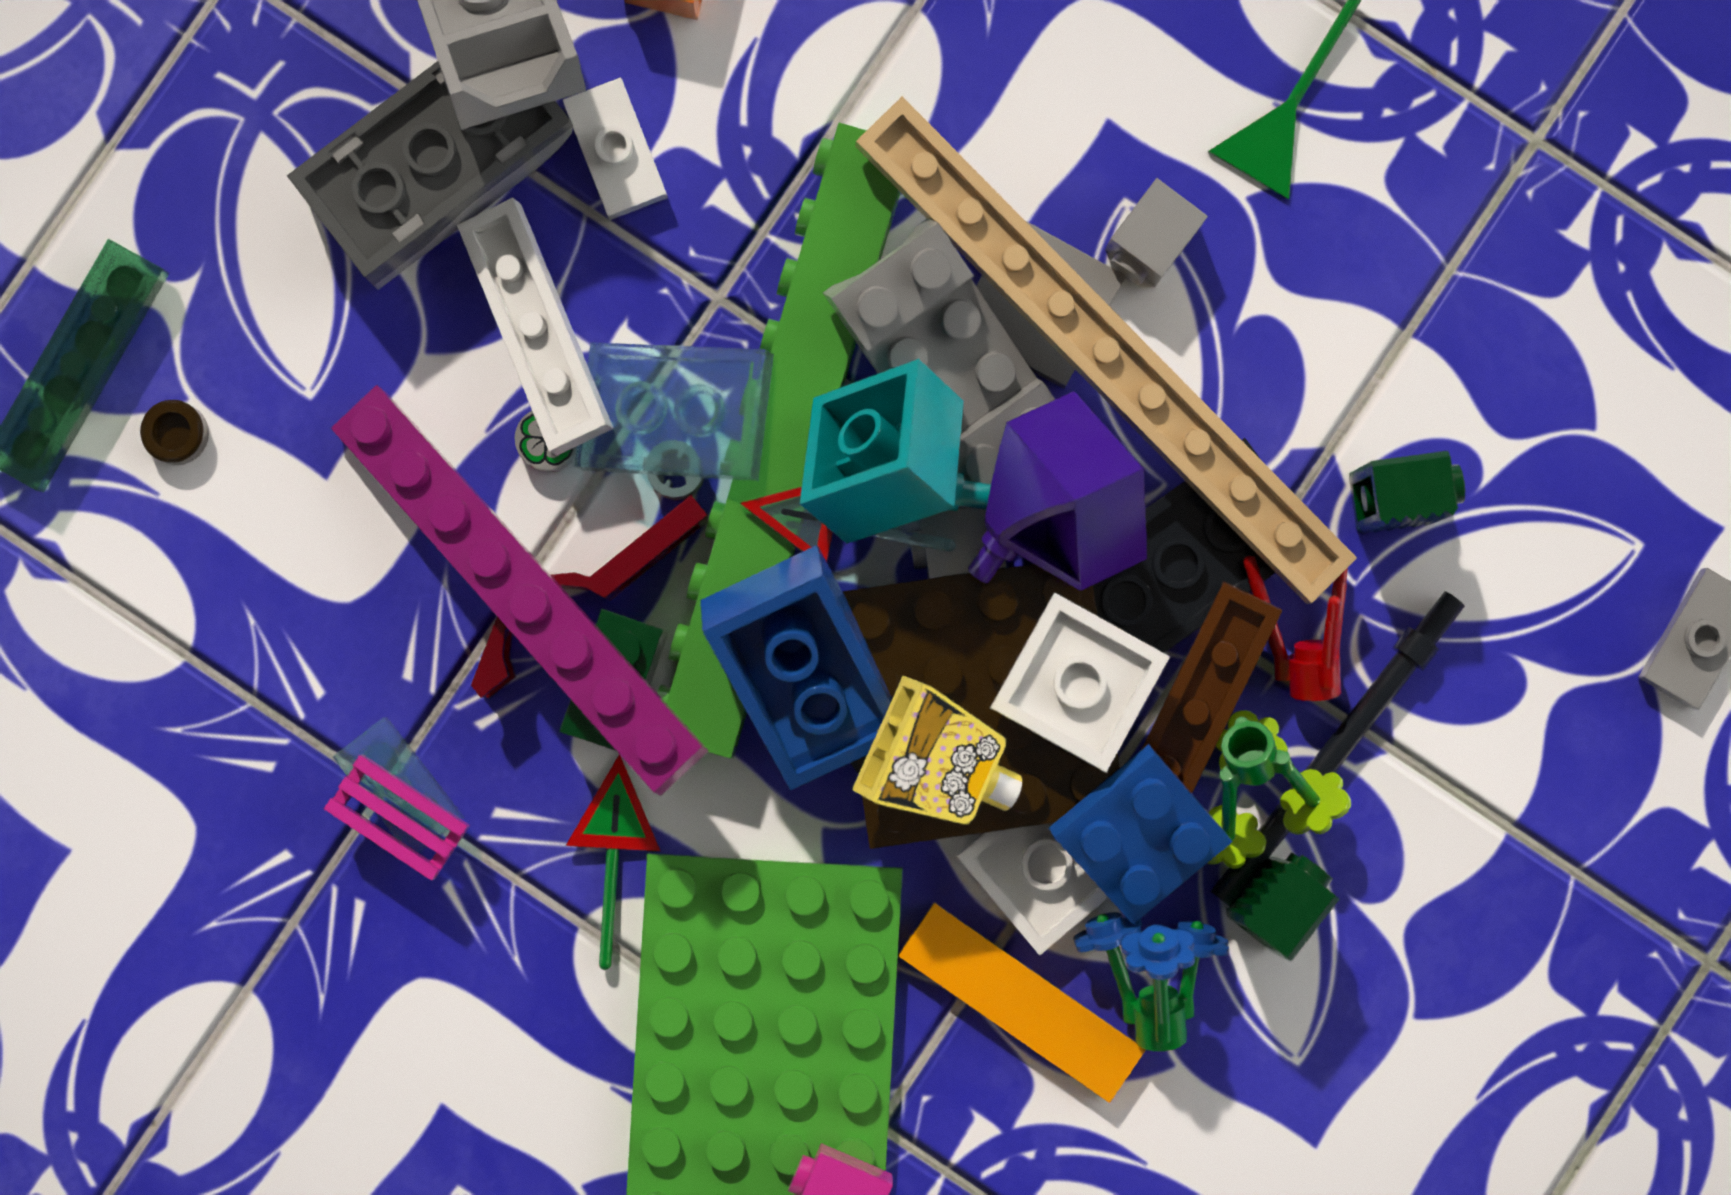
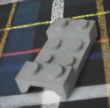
M417 0L461 130L586 91L578 55L557 0Z
M927 218L915 227L905 242L861 274L831 286L823 292V295L877 374L920 359L964 401L957 472L964 474V480L991 484L1006 422L1055 399L1045 383L1036 378L972 281L973 274L940 224Z

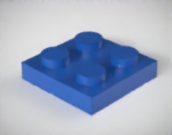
M1149 744L1049 827L1059 844L1132 924L1136 923L1232 843V840Z

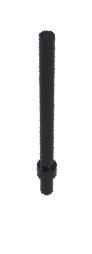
M1444 591L1415 629L1410 627L1406 629L1392 647L1397 653L1305 770H1317L1322 776L1330 772L1336 773L1417 668L1423 671L1437 654L1439 649L1435 644L1465 607L1459 599ZM1280 802L1258 829L1266 839L1264 852L1258 857H1246L1245 864L1240 868H1228L1210 891L1229 907L1233 905L1289 833L1283 822L1286 811L1281 807Z

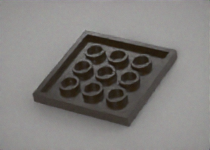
M1036 564L998 569L989 583H984L976 579L971 573L842 591L892 699L902 676L934 688L1006 739L1005 749L997 765L1013 771L1022 777L1019 796L1009 810L1003 811L981 801L973 820L969 824H961L880 805L862 796L870 849L1055 823L1120 768L1118 752L1107 772H1103L990 709L1052 595L1056 593L1097 616L1093 585L1080 591ZM867 755L857 759L859 773Z

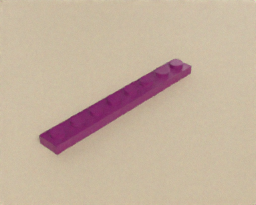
M376 385L331 427L334 433L655 794L662 796L709 751L386 391Z

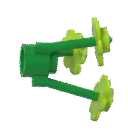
M1240 710L1230 717L1228 722L1229 730H1223L1216 744V748L1223 752L1219 759L1221 769L1219 777L1223 785L1222 805L1213 807L1209 814L1227 833L1232 843L1207 864L1224 862L1227 867L1233 869L1242 867L1245 864L1246 857H1258L1264 852L1266 847L1265 836L1257 830V818L1250 813L1237 814V789L1241 783L1261 785L1273 778L1275 773L1282 774L1294 788L1286 791L1280 798L1281 807L1286 811L1283 822L1288 831L1295 835H1301L1310 829L1316 834L1326 833L1331 828L1333 819H1339L1349 811L1351 799L1342 789L1343 780L1337 773L1330 772L1322 776L1320 772L1314 769L1304 770L1301 773L1296 769L1288 753L1286 742L1277 736L1279 734V725L1275 719L1265 717L1258 720L1254 713L1247 710Z

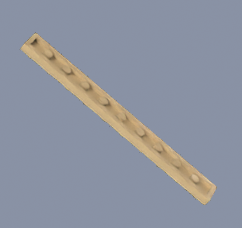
M903 96L856 140L855 147L926 219H931L940 224L954 247L1306 604L1313 603L1357 559L1328 527Z

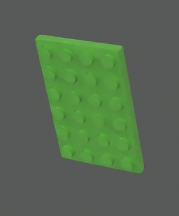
M658 853L647 854L626 1195H795L788 1192V1188L801 1157L804 1154L814 1159L821 1143L886 1171L902 867Z

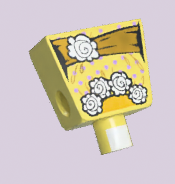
M902 676L852 790L880 805L961 824H969L973 820L981 801L1003 811L1009 810L1019 796L1022 777L1013 771L997 765L1006 746V739L934 688Z

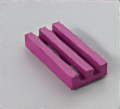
M359 755L352 765L354 766L348 776L344 777L338 786L339 790L333 798H330L324 810L428 879L434 880L470 825L365 755ZM366 775L449 829L450 832L445 840L361 786L360 783ZM350 798H355L435 851L436 853L431 861L347 806L346 804Z

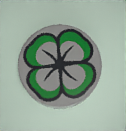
M533 411L527 413L516 428L515 446L518 454L529 466L538 471L556 472L570 465L578 454L580 445L559 455L549 452Z

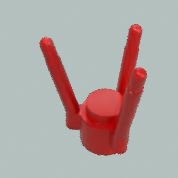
M1253 556L1245 557L1243 562L1253 595L1271 603L1256 559ZM1348 568L1333 582L1332 594L1327 604L1323 640L1311 639L1297 642L1294 644V654L1288 655L1277 623L1268 639L1274 657L1275 680L1289 681L1290 696L1294 699L1324 701L1336 698L1341 694L1340 642Z

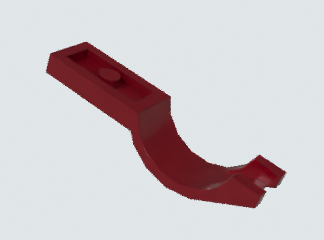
M690 495L590 577L576 572L551 574V576L564 590L593 591L611 601L707 524L709 517L692 495ZM498 616L471 683L472 688L480 698L486 696L490 699L516 678L510 658L513 633Z

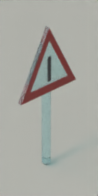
M802 487L740 503L741 506L803 552L818 545L827 562L833 532L800 505ZM897 528L871 535V537L948 552L953 551L956 547L952 539Z

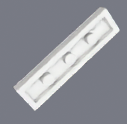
M511 198L458 224L457 227L549 452L559 455L614 429L522 205L514 198Z

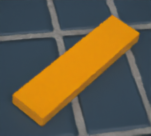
M935 902L898 954L904 961L1109 1103L1146 1051L1139 1047L1134 1040Z

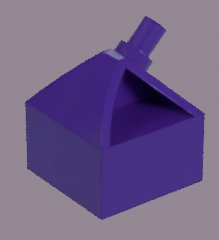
M1075 391L1006 422L985 515L987 531L981 537L984 546L968 566V571L976 579L989 583L1005 560L1013 561L1017 554L1081 591L1147 559L1144 468Z

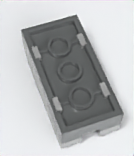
M437 61L294 169L287 177L362 275L379 290L458 230V224L479 214L546 162L571 135L573 125L557 102L553 101L461 130Z

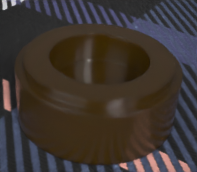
M165 400L155 404L147 411L141 422L140 436L143 446L151 456L168 464L182 465L195 460L201 455L208 442L209 429L206 419L195 407L179 400Z

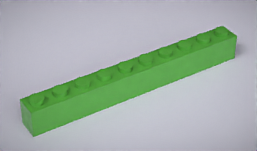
M840 122L838 123L834 140L823 137L816 155L813 174L822 177L816 200L804 198L800 209L795 235L804 237L798 261L787 258L781 273L777 295L786 297L780 321L769 318L764 330L759 355L769 359L762 382L751 379L745 394L741 416L750 418V423L744 443L733 440L726 458L723 477L733 479L726 503L715 501L707 522L704 537L714 540L708 564L697 562L691 576L686 599L696 601L690 625L679 623L672 640L668 660L678 662L671 687L661 684L657 692L709 750V753L733 759L735 756L747 711L702 632L700 600L794 556L796 545L740 503L802 487L813 398L844 387L856 346L855 340L827 301L823 292L837 283L861 274L881 260L901 194L855 147L856 140L867 130ZM801 496L760 506L762 510L798 537L800 536L804 519L783 515L781 510L789 509L806 513L807 510L800 505Z

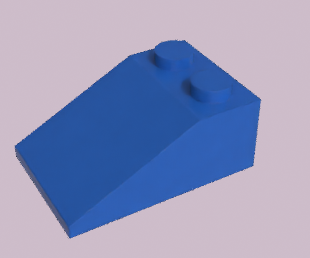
M818 545L700 600L702 632L790 790L868 755L892 701V697L850 606Z

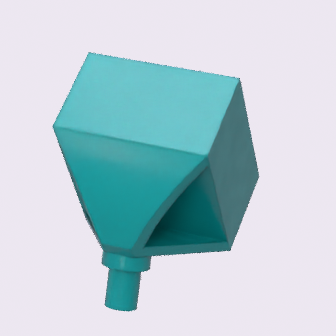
M920 359L814 397L800 505L845 543H850L946 510L957 512L959 506L986 510L991 484L964 480V474L957 472L964 401Z

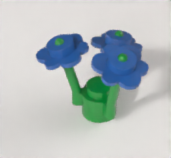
M1119 912L1102 913L1085 923L1086 930L1074 935V943L1078 952L1083 953L1094 949L1096 951H1106L1122 999L1123 1020L1125 1023L1135 1024V1037L1138 1046L1150 1051H1170L1183 1046L1187 1041L1186 1020L1194 1017L1193 994L1199 958H1209L1212 955L1227 956L1229 954L1228 940L1216 935L1214 927L1200 921L1179 922L1177 929H1170L1161 925H1151L1142 932L1140 928L1142 926L1141 919L1132 924L1127 917L1122 918ZM1120 945H1121V948H1122V952L1127 956V957H1126V966H1125L1124 959H1123V956H1122V953H1121V950H1120V947H1119ZM1126 967L1133 972L1146 971V974L1153 978V985L1143 988L1139 992V998L1135 996ZM1178 968H1182L1183 972L1178 994L1177 989L1168 985V979L1177 974Z

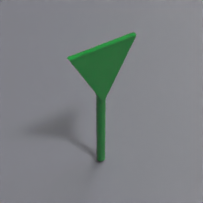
M1347 0L1286 102L1216 145L1208 152L1289 200L1297 106L1362 0Z

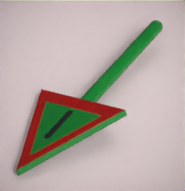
M620 754L565 845L607 848L599 967L602 970H608L612 965L619 849L661 852Z

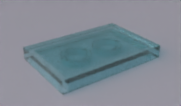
M591 342L588 368L614 429L578 445L575 467L584 471L759 481L774 354L766 349Z

